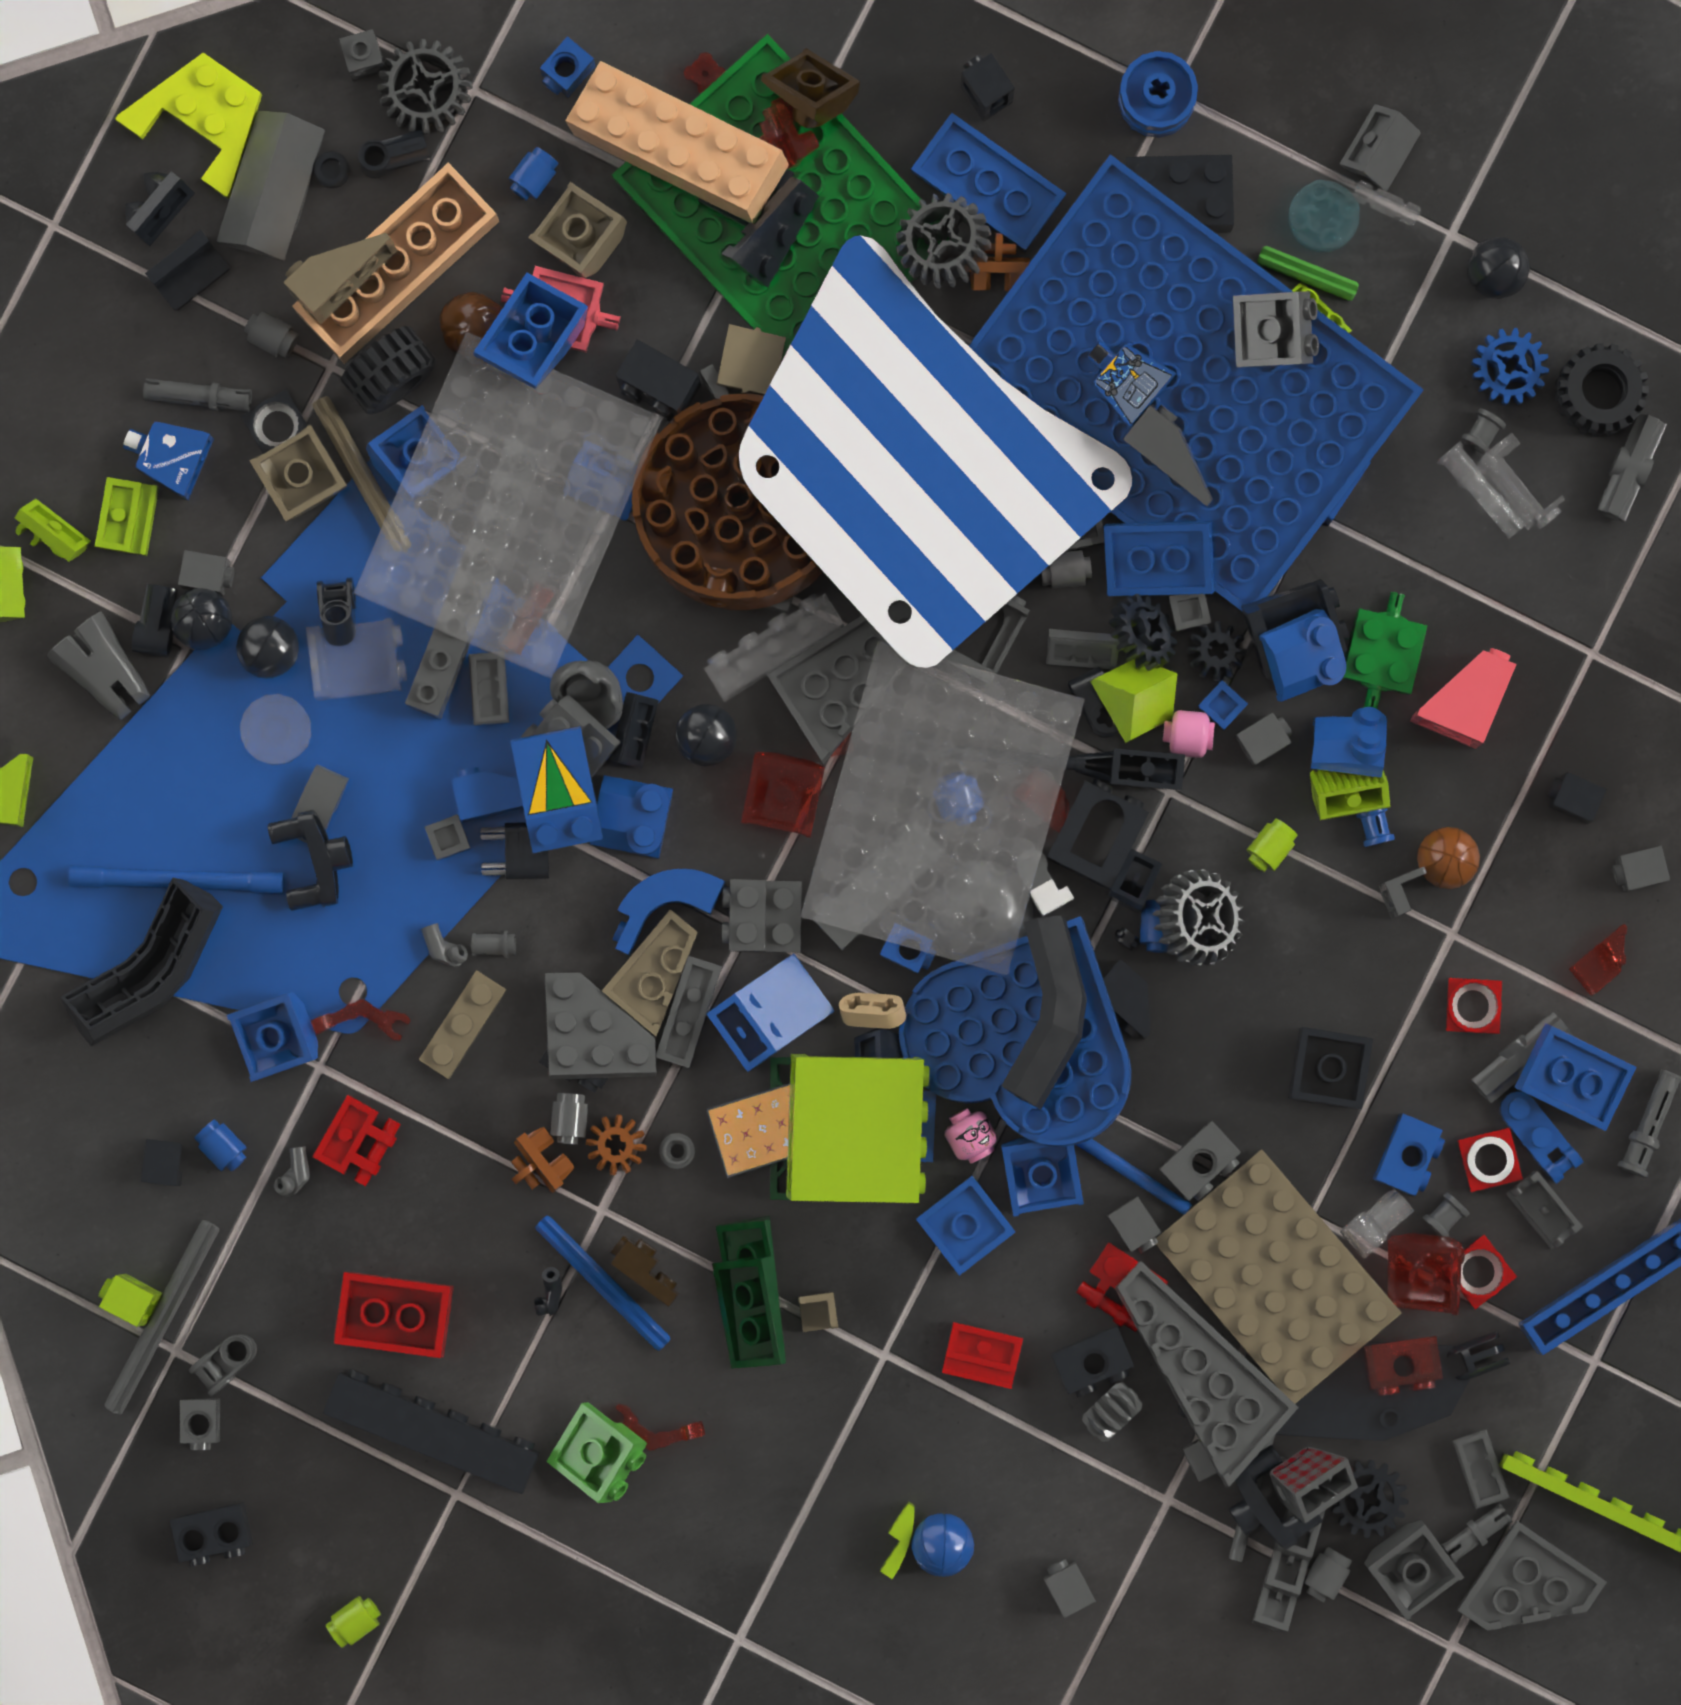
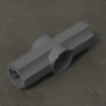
M1639 413L1624 447H1620L1609 472L1611 477L1599 501L1597 512L1614 521L1623 523L1626 521L1639 489L1643 488L1654 464L1652 458L1660 444L1667 424L1651 415Z
M1554 1012L1537 1023L1525 1035L1521 1034L1498 1053L1499 1057L1470 1080L1488 1103L1497 1100L1518 1081L1545 1023L1572 1035L1566 1024Z

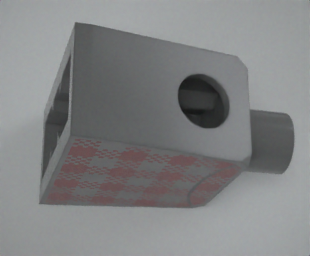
M1313 1447L1303 1448L1289 1459L1280 1457L1283 1463L1273 1468L1270 1472L1278 1499L1303 1523H1307L1358 1488L1348 1458Z

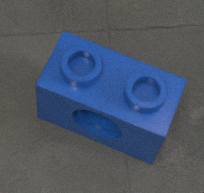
M1404 1113L1399 1114L1373 1180L1411 1196H1416L1418 1190L1424 1192L1431 1176V1172L1427 1171V1167L1431 1158L1437 1159L1445 1142V1139L1440 1138L1443 1130ZM1408 1146H1414L1420 1153L1419 1162L1412 1167L1407 1166L1402 1160V1152Z

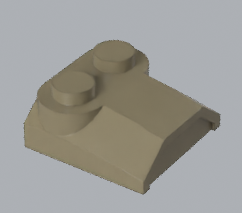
M570 182L567 185L566 191L536 231L528 238L571 268L576 275L586 278L600 270L621 242L627 221L623 216Z
M311 424L268 452L249 460L286 522L301 516L348 487Z

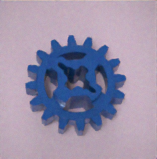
M1514 328L1510 336H1506L1505 331L1499 329L1496 340L1491 335L1486 336L1484 340L1488 347L1478 345L1475 351L1481 358H1475L1471 361L1472 366L1479 368V371L1472 375V379H1481L1483 382L1478 391L1483 392L1488 389L1491 392L1489 395V401L1491 402L1497 396L1502 397V406H1506L1510 398H1514L1517 405L1522 404L1523 394L1530 399L1534 398L1536 393L1533 386L1542 389L1545 382L1539 376L1549 373L1548 368L1541 366V363L1549 358L1548 354L1539 355L1538 353L1542 345L1541 341L1532 345L1529 342L1532 334L1528 332L1523 338L1518 337V328ZM1502 345H1515L1514 348L1509 351L1503 352L1499 349L1495 350V348ZM1526 352L1529 354L1532 360L1533 369L1527 366L1525 359ZM1509 360H1513L1516 363L1514 365L1515 370L1511 374L1504 371L1506 369L1505 364ZM1487 363L1494 370L1496 378L1494 382L1488 374ZM1518 382L1521 385L1525 384V386L1518 389H1505L1510 383Z

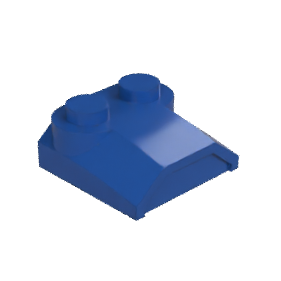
M423 405L370 441L366 446L373 466L393 491L409 503L421 498L428 489L466 461V458L459 454L425 412Z
M1315 609L1259 635L1277 692V701L1282 702L1322 685H1335L1345 675L1346 661L1337 629L1324 610Z
M1364 707L1355 710L1352 717L1322 716L1313 718L1314 743L1311 769L1382 777L1386 752L1387 718L1381 711L1374 707Z
M604 775L597 802L603 839L592 841L590 845L659 859L673 789L656 784H647Z
M294 991L226 1015L227 1019L231 1022L248 1068L251 1082L318 1058L317 1037L305 1005Z
M1025 1137L1001 1144L1013 1216L1055 1207L1084 1204L1074 1145L1066 1147L1046 1146L1028 1140Z

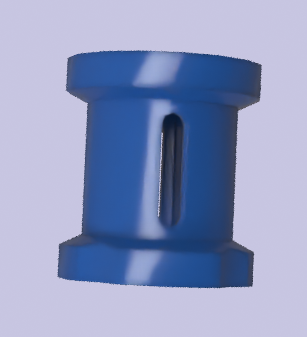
M1388 808L1356 814L1357 818L1361 819L1366 840L1363 842L1364 847L1395 840L1394 834L1390 833L1385 815Z

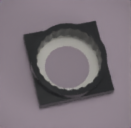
M286 389L274 397L261 402L241 416L263 454L283 443L270 441L263 433L262 423L269 413L282 411L292 418L294 429L288 439L308 426Z

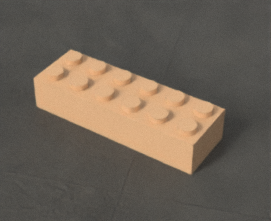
M602 61L599 62L565 120L574 136L752 224H755L789 165L781 149Z
M448 162L367 237L370 238L387 233L397 251L336 311L320 324L298 301L292 307L345 364L499 222L498 216Z

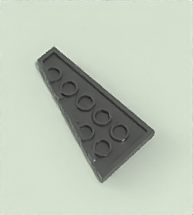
M1139 1261L1115 1287V1290L1225 1487L1228 1488L1299 1407L1142 1261Z

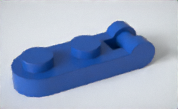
M1521 1091L1511 1092L1501 1100L1499 1110L1503 1121L1554 1184L1560 1182L1564 1178L1563 1174L1570 1168L1576 1169L1584 1163L1580 1155L1567 1142L1530 1095ZM1557 1148L1563 1156L1553 1163L1547 1155Z

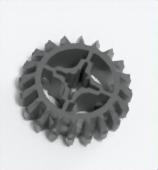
M421 39L419 42L420 49H415L413 43L408 41L406 47L409 52L403 54L401 49L396 48L394 53L398 60L395 62L391 58L385 59V65L391 71H379V77L387 82L378 84L377 90L380 93L386 94L379 101L381 106H390L386 111L388 118H394L399 115L396 121L398 127L402 128L410 121V132L417 131L420 124L422 125L423 133L429 135L430 125L435 124L438 132H443L444 127L441 122L445 119L451 126H454L456 121L452 115L453 112L464 116L466 111L459 102L470 103L471 96L462 91L471 90L473 84L469 80H463L471 74L468 67L459 68L464 62L461 55L451 59L454 52L451 46L446 47L440 53V41L435 40L432 48L428 49L426 39ZM422 61L436 62L444 66L449 72L442 74L441 71L430 73L424 69ZM412 65L413 78L407 84L402 85L403 89L397 91L400 76ZM419 73H422L424 80L429 85L434 84V86H429L431 89L429 91L431 101H428L426 94L421 89H416L417 87L421 88ZM453 83L450 98L442 107L438 108L436 100L438 94L447 89L448 84ZM401 101H421L426 105L428 112L412 111L406 108Z
M948 192L943 201H940L938 196L933 194L931 204L927 205L924 200L920 199L918 202L920 210L916 211L915 209L908 208L907 213L911 220L900 219L899 224L904 231L896 233V239L901 243L896 247V251L899 256H903L900 262L903 268H910L909 274L912 278L915 279L920 276L922 284L926 286L933 280L935 287L939 289L942 287L944 280H947L949 286L954 288L956 285L955 279L961 277L962 281L968 283V271L979 274L980 268L976 262H987L988 257L984 251L991 249V242L987 239L991 235V230L989 226L984 225L987 222L983 213L977 214L978 207L976 204L971 203L967 206V201L962 196L954 202L952 195ZM942 219L938 224L930 225L932 222ZM960 222L965 223L971 230L969 244L964 243L962 238L958 236ZM919 238L924 239L925 243L929 245L927 260H924L917 254ZM951 257H958L951 262L945 263Z
M1204 869L1184 871L1181 875L1172 877L1170 884H1166L1161 888L1164 896H1159L1155 899L1160 906V910H1156L1153 915L1159 918L1160 924H1157L1153 929L1162 931L1163 936L1159 942L1162 944L1169 943L1167 953L1177 955V961L1182 963L1189 962V965L1192 966L1211 965L1217 962V960L1225 959L1228 957V951H1233V949L1237 948L1234 939H1239L1243 936L1238 930V925H1242L1245 920L1239 918L1238 912L1244 906L1236 905L1235 899L1239 893L1235 891L1229 892L1231 882L1221 881V874H1209V871ZM1196 890L1202 893L1204 897L1202 900L1198 898L1193 899L1189 894ZM1198 935L1200 937L1205 936L1209 941L1205 945H1201L1195 942L1194 938Z

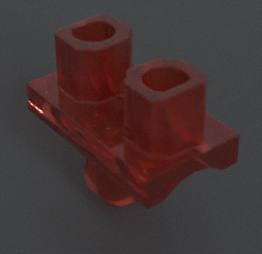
M782 98L773 100L771 102L772 105L762 112L766 121L759 124L763 132L759 139L781 149L789 164L787 169L798 166L806 156L813 153L819 147V143L811 130L798 135L794 126L798 122L792 117L793 106L787 102L784 103Z

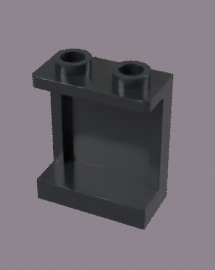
M1322 579L1241 606L1260 670L1267 680L1271 679L1272 675L1259 635L1315 609L1324 610L1330 620L1333 621L1343 653L1347 652L1345 641L1350 640V636L1344 620L1338 621L1335 608L1340 607L1337 593L1334 587L1328 588Z

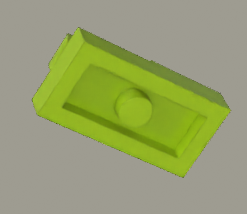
M37 499L20 508L14 517L20 522L16 527V534L18 536L29 529L34 534L30 545L34 547L40 542H44L55 555L66 559L68 562L85 552L91 540Z

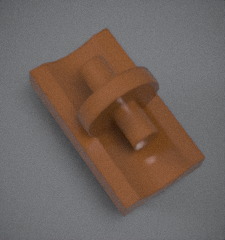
M996 233L995 243H991V249L984 251L986 254H995V257L987 256V262H976L980 268L979 274L968 271L970 272L972 290H990L991 272L1005 273L1004 290L1009 291L1029 265L1030 257H1002V254L1016 255V244H1003V234Z
M544 1127L531 1132L529 1135L524 1132L516 1138L515 1146L530 1165L527 1166L520 1156L513 1159L511 1163L519 1173L512 1178V1181L516 1185L525 1180L533 1190L541 1184L533 1174L535 1171L550 1192L554 1193L564 1184L563 1180L575 1167L564 1153L551 1163H548L541 1152L554 1143L553 1138Z

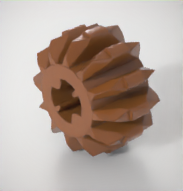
M616 1115L615 1127L611 1126L608 1117H603L601 1120L606 1129L604 1132L594 1125L590 1129L600 1137L598 1140H586V1145L598 1146V1150L589 1153L588 1158L592 1160L600 1155L603 1157L596 1167L600 1171L605 1168L608 1161L611 1162L610 1175L617 1174L618 1163H621L625 1173H629L631 1168L627 1159L630 1158L636 1164L642 1162V1159L634 1155L633 1152L634 1149L646 1151L647 1146L635 1144L634 1140L642 1138L645 1133L641 1130L631 1135L630 1131L636 1124V1121L633 1119L627 1123L625 1128H621L623 1122L622 1115ZM613 1135H620V1141L626 1142L625 1150H619L620 1155H613V1150L607 1148L608 1139L614 1140Z

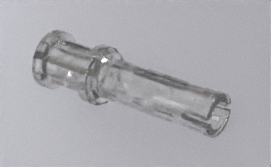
M1461 441L1439 458L1437 463L1445 465L1456 478V485L1462 489L1467 488L1506 534V537L1510 539L1526 524L1521 521L1482 475L1484 473L1482 465H1476L1462 449L1464 444Z

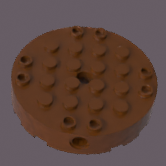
M722 395L719 399L702 404L698 402L674 416V420L653 437L646 447L635 473L632 491L633 516L639 538L651 562L663 578L679 592L699 603L715 608L753 610L769 607L797 595L823 573L822 569L754 496L743 479L739 461L740 444L764 397L762 395ZM763 455L756 462V471L764 478H772L779 472V462L773 456ZM738 497H749V500L741 506L734 507L732 505L733 501Z

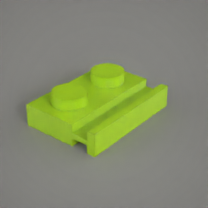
M107 477L95 547L147 556L159 487L157 485Z

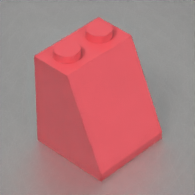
M1491 648L1489 652L1483 650L1412 715L1410 722L1476 749L1486 739L1517 664L1510 662L1511 656L1494 648Z

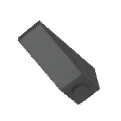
M1162 404L1158 409L1150 405L1123 440L1204 505L1208 506L1213 498L1181 428L1174 423L1178 417Z

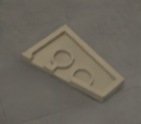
M669 910L602 992L657 1037L698 932L672 910Z

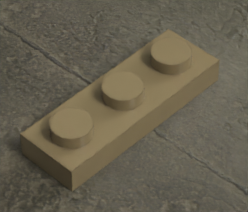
M476 970L422 1053L419 1061L447 1079H450L507 989Z

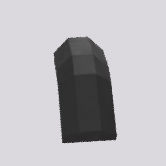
M173 877L143 943L130 957L121 964L60 997L79 1033L91 1046L162 1008L190 979L223 908L212 894L185 880Z
M1062 915L1036 918L1024 922L1043 994L1040 1018L1001 1085L1014 1096L1040 1110L1082 1038L1087 1002L1068 925Z

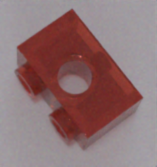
M1436 1336L1363 1347L1369 1390L1378 1389L1379 1396L1400 1393L1399 1386L1409 1384L1414 1385V1391L1436 1388L1435 1381L1443 1379ZM1403 1356L1411 1360L1413 1370L1408 1377H1401L1395 1373L1393 1365L1398 1357Z

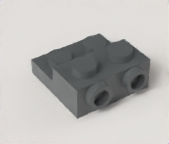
M1310 291L1233 296L1236 367L1313 363V356H1316L1319 352V340L1315 334H1312L1311 320H1315L1317 317V303L1314 298H1310Z
M569 694L558 703L554 699L551 700L539 714L544 719L540 725L537 726L533 723L520 737L524 738L581 726L591 778L621 743Z
M730 879V887H723V908H730V922L722 923V944H729L730 952L801 953L802 881Z

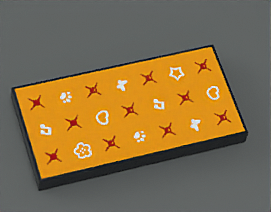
M790 1083L706 1109L727 1178L788 1158Z

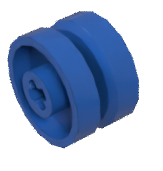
M1154 51L1138 57L1128 66L1121 80L1118 104L1123 119L1131 129L1144 136L1160 138L1176 133L1186 125L1194 111L1198 92L1194 71L1185 60L1173 53ZM1159 91L1163 94L1164 98L1161 99L1158 95L1152 96L1151 94Z

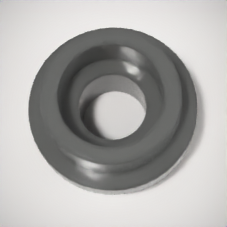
M674 1133L668 1135L661 1142L659 1154L665 1165L670 1168L681 1169L692 1162L695 1155V1147L688 1136ZM675 1144H680L684 1148V1154L680 1158H675L671 1155V1147Z

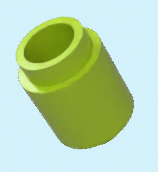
M1275 818L1271 824L1267 823L1246 849L1251 855L1248 861L1262 872H1265L1267 869L1275 871L1295 846L1293 841L1298 836L1297 833L1287 824Z
M358 1596L333 1614L331 1621L326 1624V1628L336 1643L343 1648L348 1643L353 1645L379 1626L377 1617L381 1613L369 1597L363 1600Z

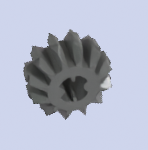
M1123 1382L1116 1383L1083 1415L1082 1422L1087 1426V1430L1101 1442L1109 1441L1142 1409L1143 1403L1137 1397L1138 1395Z

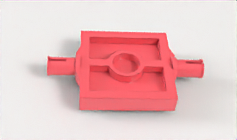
M535 266L533 276L588 306L584 328L570 349L587 353L591 335L597 326L615 331L618 330L621 316L603 313L600 309V299L604 283ZM504 287L501 302L506 303L514 290Z

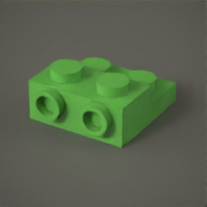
M586 1402L581 1403L546 1462L597 1503H607L619 1500L627 1491L628 1483L625 1480L630 1471H636L644 1463L646 1454L643 1450L647 1442L623 1423H614L593 1405Z

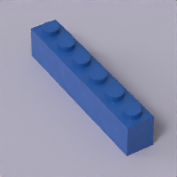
M1681 1218L1518 1323L1536 1353L1539 1355L1546 1354L1680 1267Z

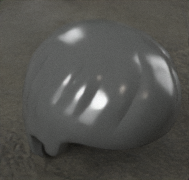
M572 661L558 668L553 674L550 682V693L557 703L569 694L606 729L619 721L623 709L622 692L617 677L607 666L598 661Z

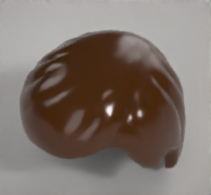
M468 292L452 298L442 308L439 318L443 339L447 347L457 355L475 364L488 365L487 362L477 358L473 353L503 307L486 295L476 292Z

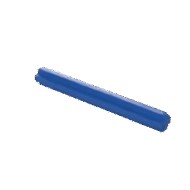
M547 1215L538 1222L535 1227L536 1230L656 1350H661L670 1341V1336L550 1216Z

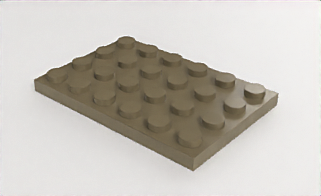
M1262 1149L1156 1238L1158 1240L1156 1246L1270 1381L1294 1404L1402 1314Z

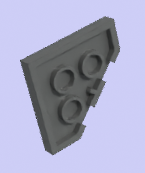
M581 972L545 973L549 1079L656 1077L655 1038Z
M1515 1520L1456 1610L1487 1631L1511 1625L1526 1624L1563 1615L1587 1612L1607 1581Z

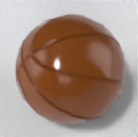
M1442 827L1433 830L1425 836L1419 846L1420 848H1418L1419 868L1425 867L1427 873L1423 877L1435 887L1443 889L1460 888L1471 881L1478 871L1477 868H1479L1480 861L1478 846L1469 834L1459 828Z

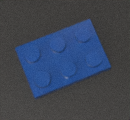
M1211 521L1117 523L1104 525L1108 596L1214 593Z
M1545 1023L1514 1088L1606 1131L1637 1067Z

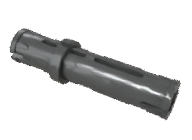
M146 378L143 398L144 401L209 407L210 411L232 409L249 412L252 404V390L221 387L220 383L199 385Z

